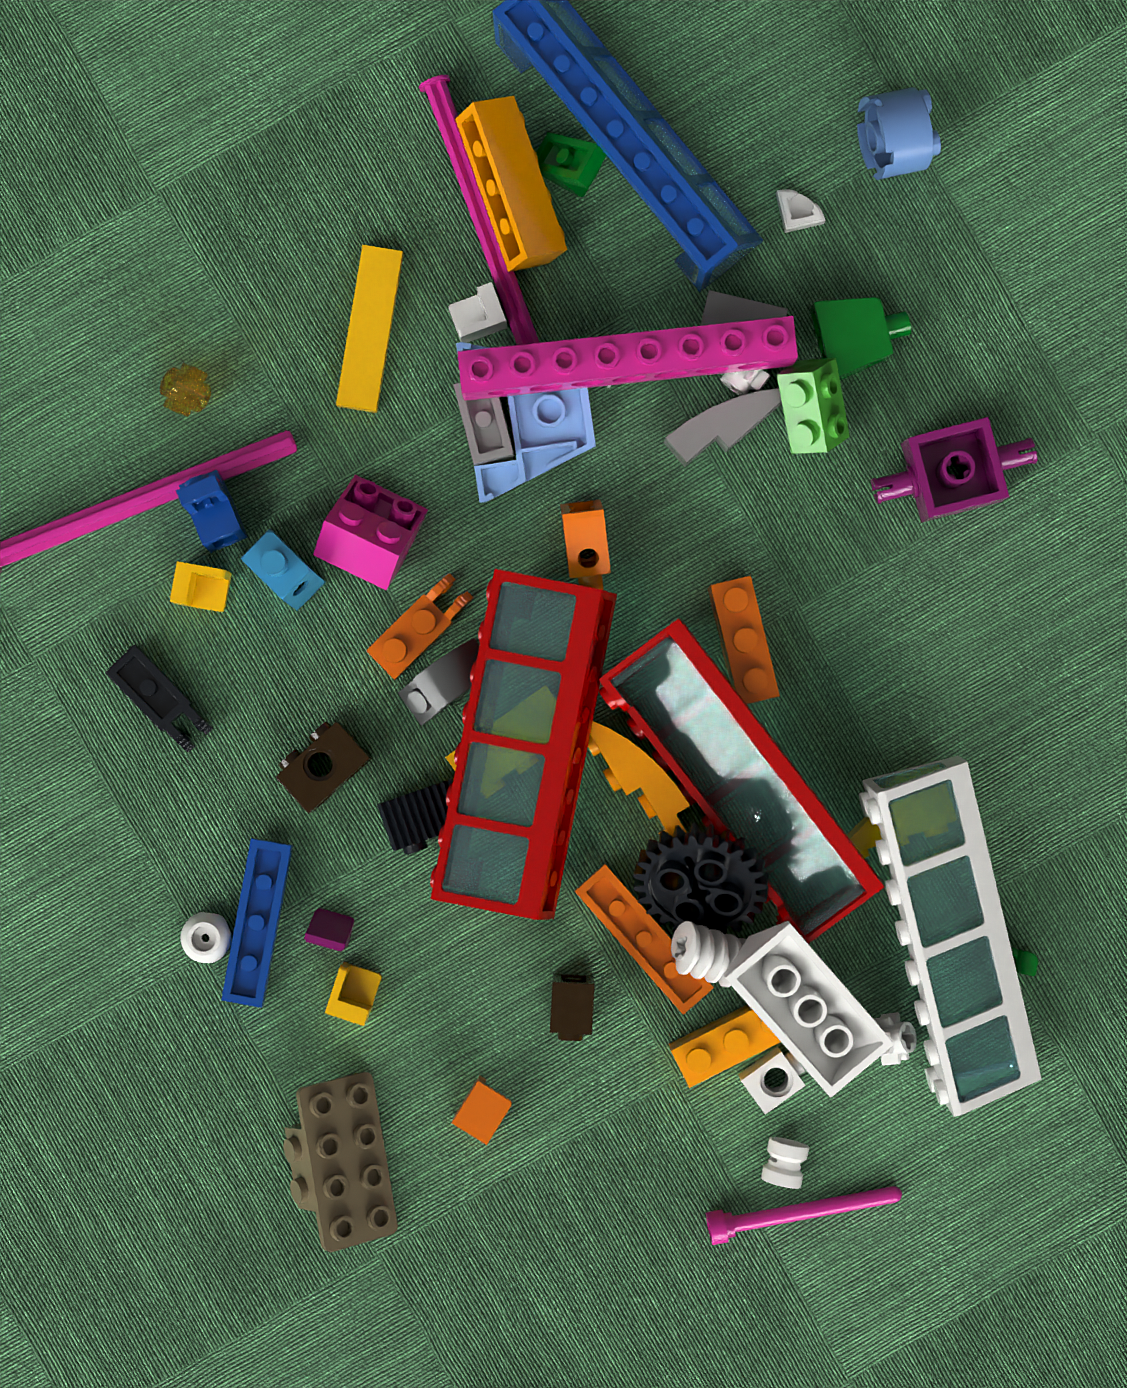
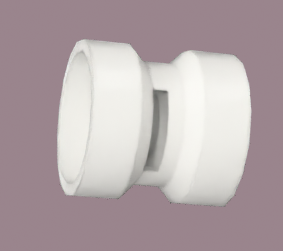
M769 1137L767 1151L771 1158H769L767 1164L763 1165L761 1179L781 1187L801 1188L803 1174L800 1171V1163L807 1160L809 1146L786 1138Z

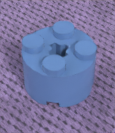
M910 87L866 96L860 100L858 112L865 111V122L857 124L859 145L867 169L875 168L877 170V173L873 175L876 180L926 170L930 166L932 156L940 154L941 141L938 132L932 130L929 116L932 103L930 94L926 89L918 91L916 88Z

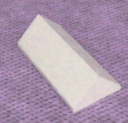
M789 921L748 936L724 974L725 979L830 1098L894 1045L890 1037Z

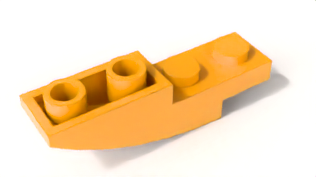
M593 721L588 748L593 757L601 753L609 767L602 772L614 792L622 788L627 796L641 788L644 794L637 799L649 819L657 815L664 827L663 831L671 836L674 834L676 825H679L687 833L676 814L690 805L666 772L647 753L630 740L612 729Z

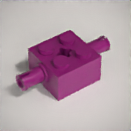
M989 417L908 437L901 444L906 463L905 471L879 478H871L872 491L885 487L890 488L878 491L873 496L876 503L881 504L888 500L912 495L917 504L921 523L996 504L1010 497L1003 471L1037 463V451L1019 454L1020 452L1031 450V448L1035 447L1032 438L1029 437L1022 441L996 447ZM951 462L953 467H961L962 473L957 477L953 474L949 475L946 468L951 465Z

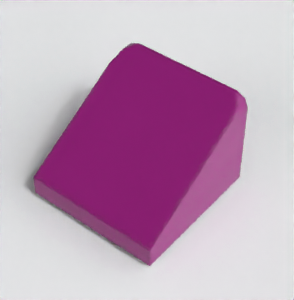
M318 908L313 914L304 939L306 942L342 952L348 947L355 920L347 915Z

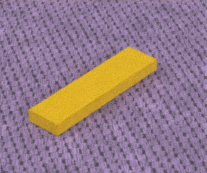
M362 245L336 400L337 407L373 413L378 411L404 256L403 251Z

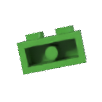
M836 358L799 360L793 366H789L776 374L791 454L829 452L850 437Z

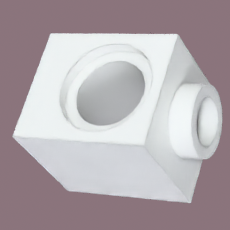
M778 1046L738 1074L741 1082L764 1114H767L806 1086L799 1077V1075L805 1072L804 1068L791 1052L783 1055ZM772 1068H781L785 1071L784 1082L774 1088L765 1085L764 1076L766 1072Z

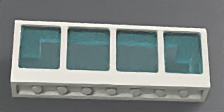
M958 755L862 780L865 792L859 793L861 808L865 818L869 817L872 825L876 824L880 830L882 839L876 841L877 853L881 864H888L891 880L885 881L886 890L891 905H898L901 920L895 921L896 932L901 946H908L911 960L905 961V969L910 985H917L920 1000L914 1001L915 1011L920 1025H927L930 1040L924 1041L926 1056L931 1066L925 1069L927 1082L931 1093L935 1092L940 1105L946 1104L954 1117L963 1115L1042 1080L968 762Z

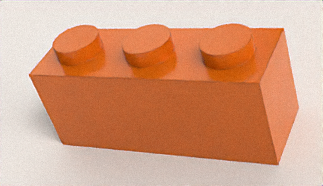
M751 575L710 585L708 593L731 685L746 704L779 697L780 694Z

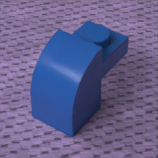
M218 470L195 476L179 485L180 489L176 490L180 503L191 515L201 543L210 553L248 538L234 501Z

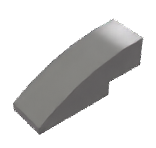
M779 388L742 395L713 406L686 421L665 437L664 444L684 467L714 441L725 452H728L782 404Z

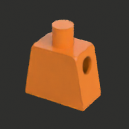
M601 500L560 504L569 577L578 578V585L604 590L602 575L611 573L604 509ZM584 549H593L594 556L589 559H583L580 557V552Z

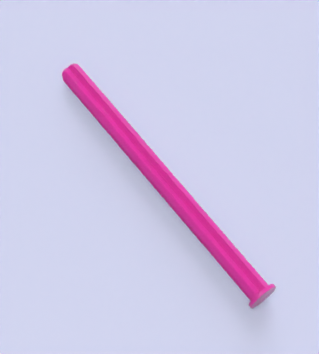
M438 75L427 79L419 85L420 92L427 93L516 344L540 343L514 271L508 272L460 135L455 120L458 114L447 86L451 81L449 75Z
M289 430L282 431L0 541V572H2V567L176 500L178 499L176 490L180 489L179 485L195 476L218 470L225 481L297 452L295 439Z

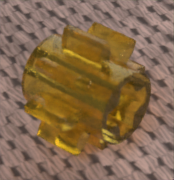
M185 363L182 364L180 369L176 367L169 369L160 384V394L167 397L163 406L186 417L189 416L191 410L196 413L203 410L211 396L210 385L204 383L208 374Z

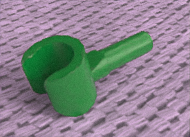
M1011 947L1013 958L1016 959L1015 967L1017 973L1035 976L1039 961L1034 953Z

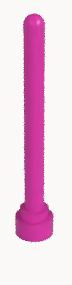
M891 1186L732 1216L731 1212L723 1213L722 1209L706 1212L710 1241L712 1245L728 1243V1238L736 1237L735 1232L896 1203L901 1200L902 1192L898 1187Z

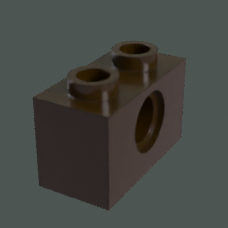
M326 721L309 736L313 743L302 753L295 749L278 764L282 771L276 776V779L308 814L313 813L373 759L341 722L336 721L331 726ZM320 752L326 753L332 760V769L326 776H319L312 769V759Z
M553 973L550 1033H558L559 1040L583 1041V1034L592 1035L594 975Z

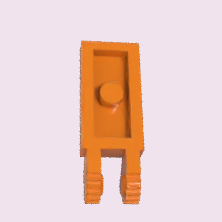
M450 573L443 577L427 595L423 594L366 650L394 680L403 674L453 624L452 620L474 598L466 591L454 600L445 613L434 604L456 581Z

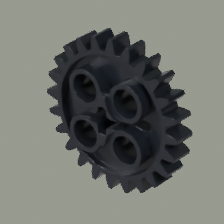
M692 823L690 832L687 833L679 825H676L673 836L662 830L660 831L658 841L649 839L646 850H640L633 875L635 878L633 889L639 892L638 903H648L646 914L653 915L659 913V925L669 921L673 922V932L684 921L706 926L710 930H719L723 934H727L728 926L740 932L742 922L754 923L755 913L761 914L763 903L767 901L769 873L764 872L765 860L756 859L757 849L755 847L744 850V837H740L735 841L729 840V829L723 831L719 836L714 833V826L711 824L707 827L706 832H700L696 823Z

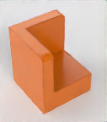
M479 1075L455 1113L452 1124L487 1145L510 1109L512 1101L486 1085V1079Z

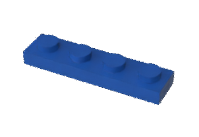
M251 838L221 1001L260 1008L264 1006L293 845L258 838Z

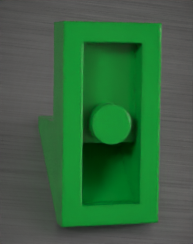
M547 132L536 152L542 177L579 197L585 196L606 157V154L596 143Z

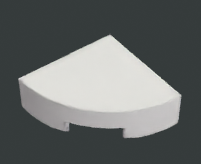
M777 190L776 198L785 233L825 223L826 220L821 208L808 197L794 190Z

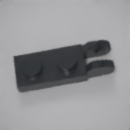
M134 644L105 672L161 731H166L188 753L195 745L189 735L173 723L184 713L200 732H204L207 735L213 729L207 719L192 706L193 702L138 645Z

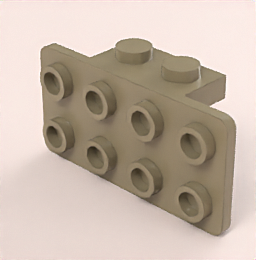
M359 1072L300 1087L296 1092V1099L301 1124L284 1127L286 1139L284 1140L283 1148L286 1159L291 1164L293 1180L290 1183L292 1198L297 1203L298 1209L316 1212L322 1249L328 1252H335L394 1234L397 1231L398 1224L372 1075L368 1072Z

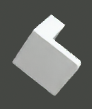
M492 282L477 287V295L449 305V312L461 342L468 343L507 328L506 319Z

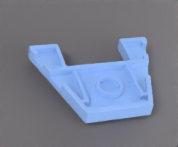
M464 342L456 343L457 351L490 348ZM588 388L507 396L516 460L474 466L480 503L488 502L596 447Z

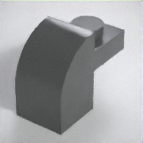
M474 637L424 669L412 679V682L398 692L421 726L454 701L471 691L470 672L473 663L477 660L479 644Z

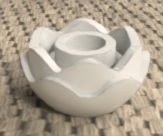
M200 912L190 917L183 926L180 936L181 945L185 953L194 961L213 963L220 960L231 947L232 933L226 920L221 915ZM207 934L209 941H203L202 936Z

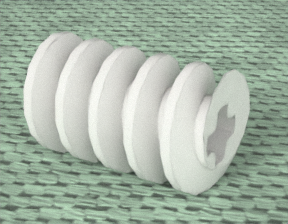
M684 921L675 930L671 942V953L676 959V970L682 975H687L690 972L695 979L704 977L709 983H716L718 981L722 987H730L731 984L725 979L724 974L746 939L737 938L732 934H723L719 930H710L706 926L695 925L690 921Z

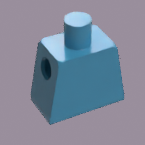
M271 528L241 557V560L284 602L297 611L325 583ZM303 582H305V583L302 585V587L295 592V590L297 589V587H298L299 585H301Z

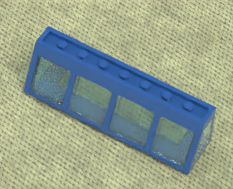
M505 0L492 11L496 44L521 74L531 65L536 68L683 248L684 252L676 257L674 262L699 292L704 290L763 242L761 236L567 0Z

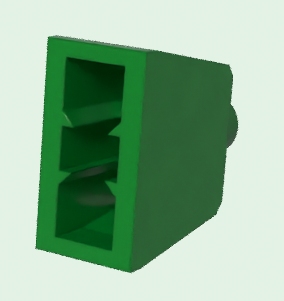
M878 297L817 301L813 303L809 310L821 359L836 358L840 380L888 360L893 354L891 340L911 335V324L907 312L902 311L885 316L881 300Z

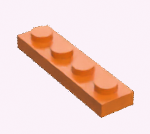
M606 864L602 865L574 890L683 1015L714 988L704 977L695 979L690 972L687 975L678 973L676 970V959L671 953L672 939L651 915L646 914L647 910L638 903V900Z

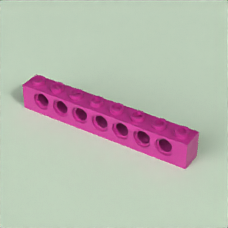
M793 316L457 351L461 391L464 401L793 366L798 358Z

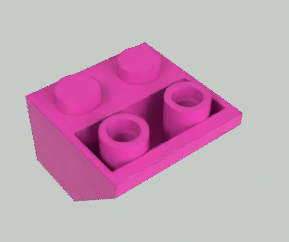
M355 474L325 518L313 555L387 590L400 570L427 515L428 509Z

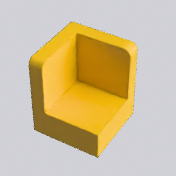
M177 561L170 602L183 606L224 612L232 573L224 569Z
M343 962L338 970L325 1014L364 1026L368 1021L382 978L381 974Z

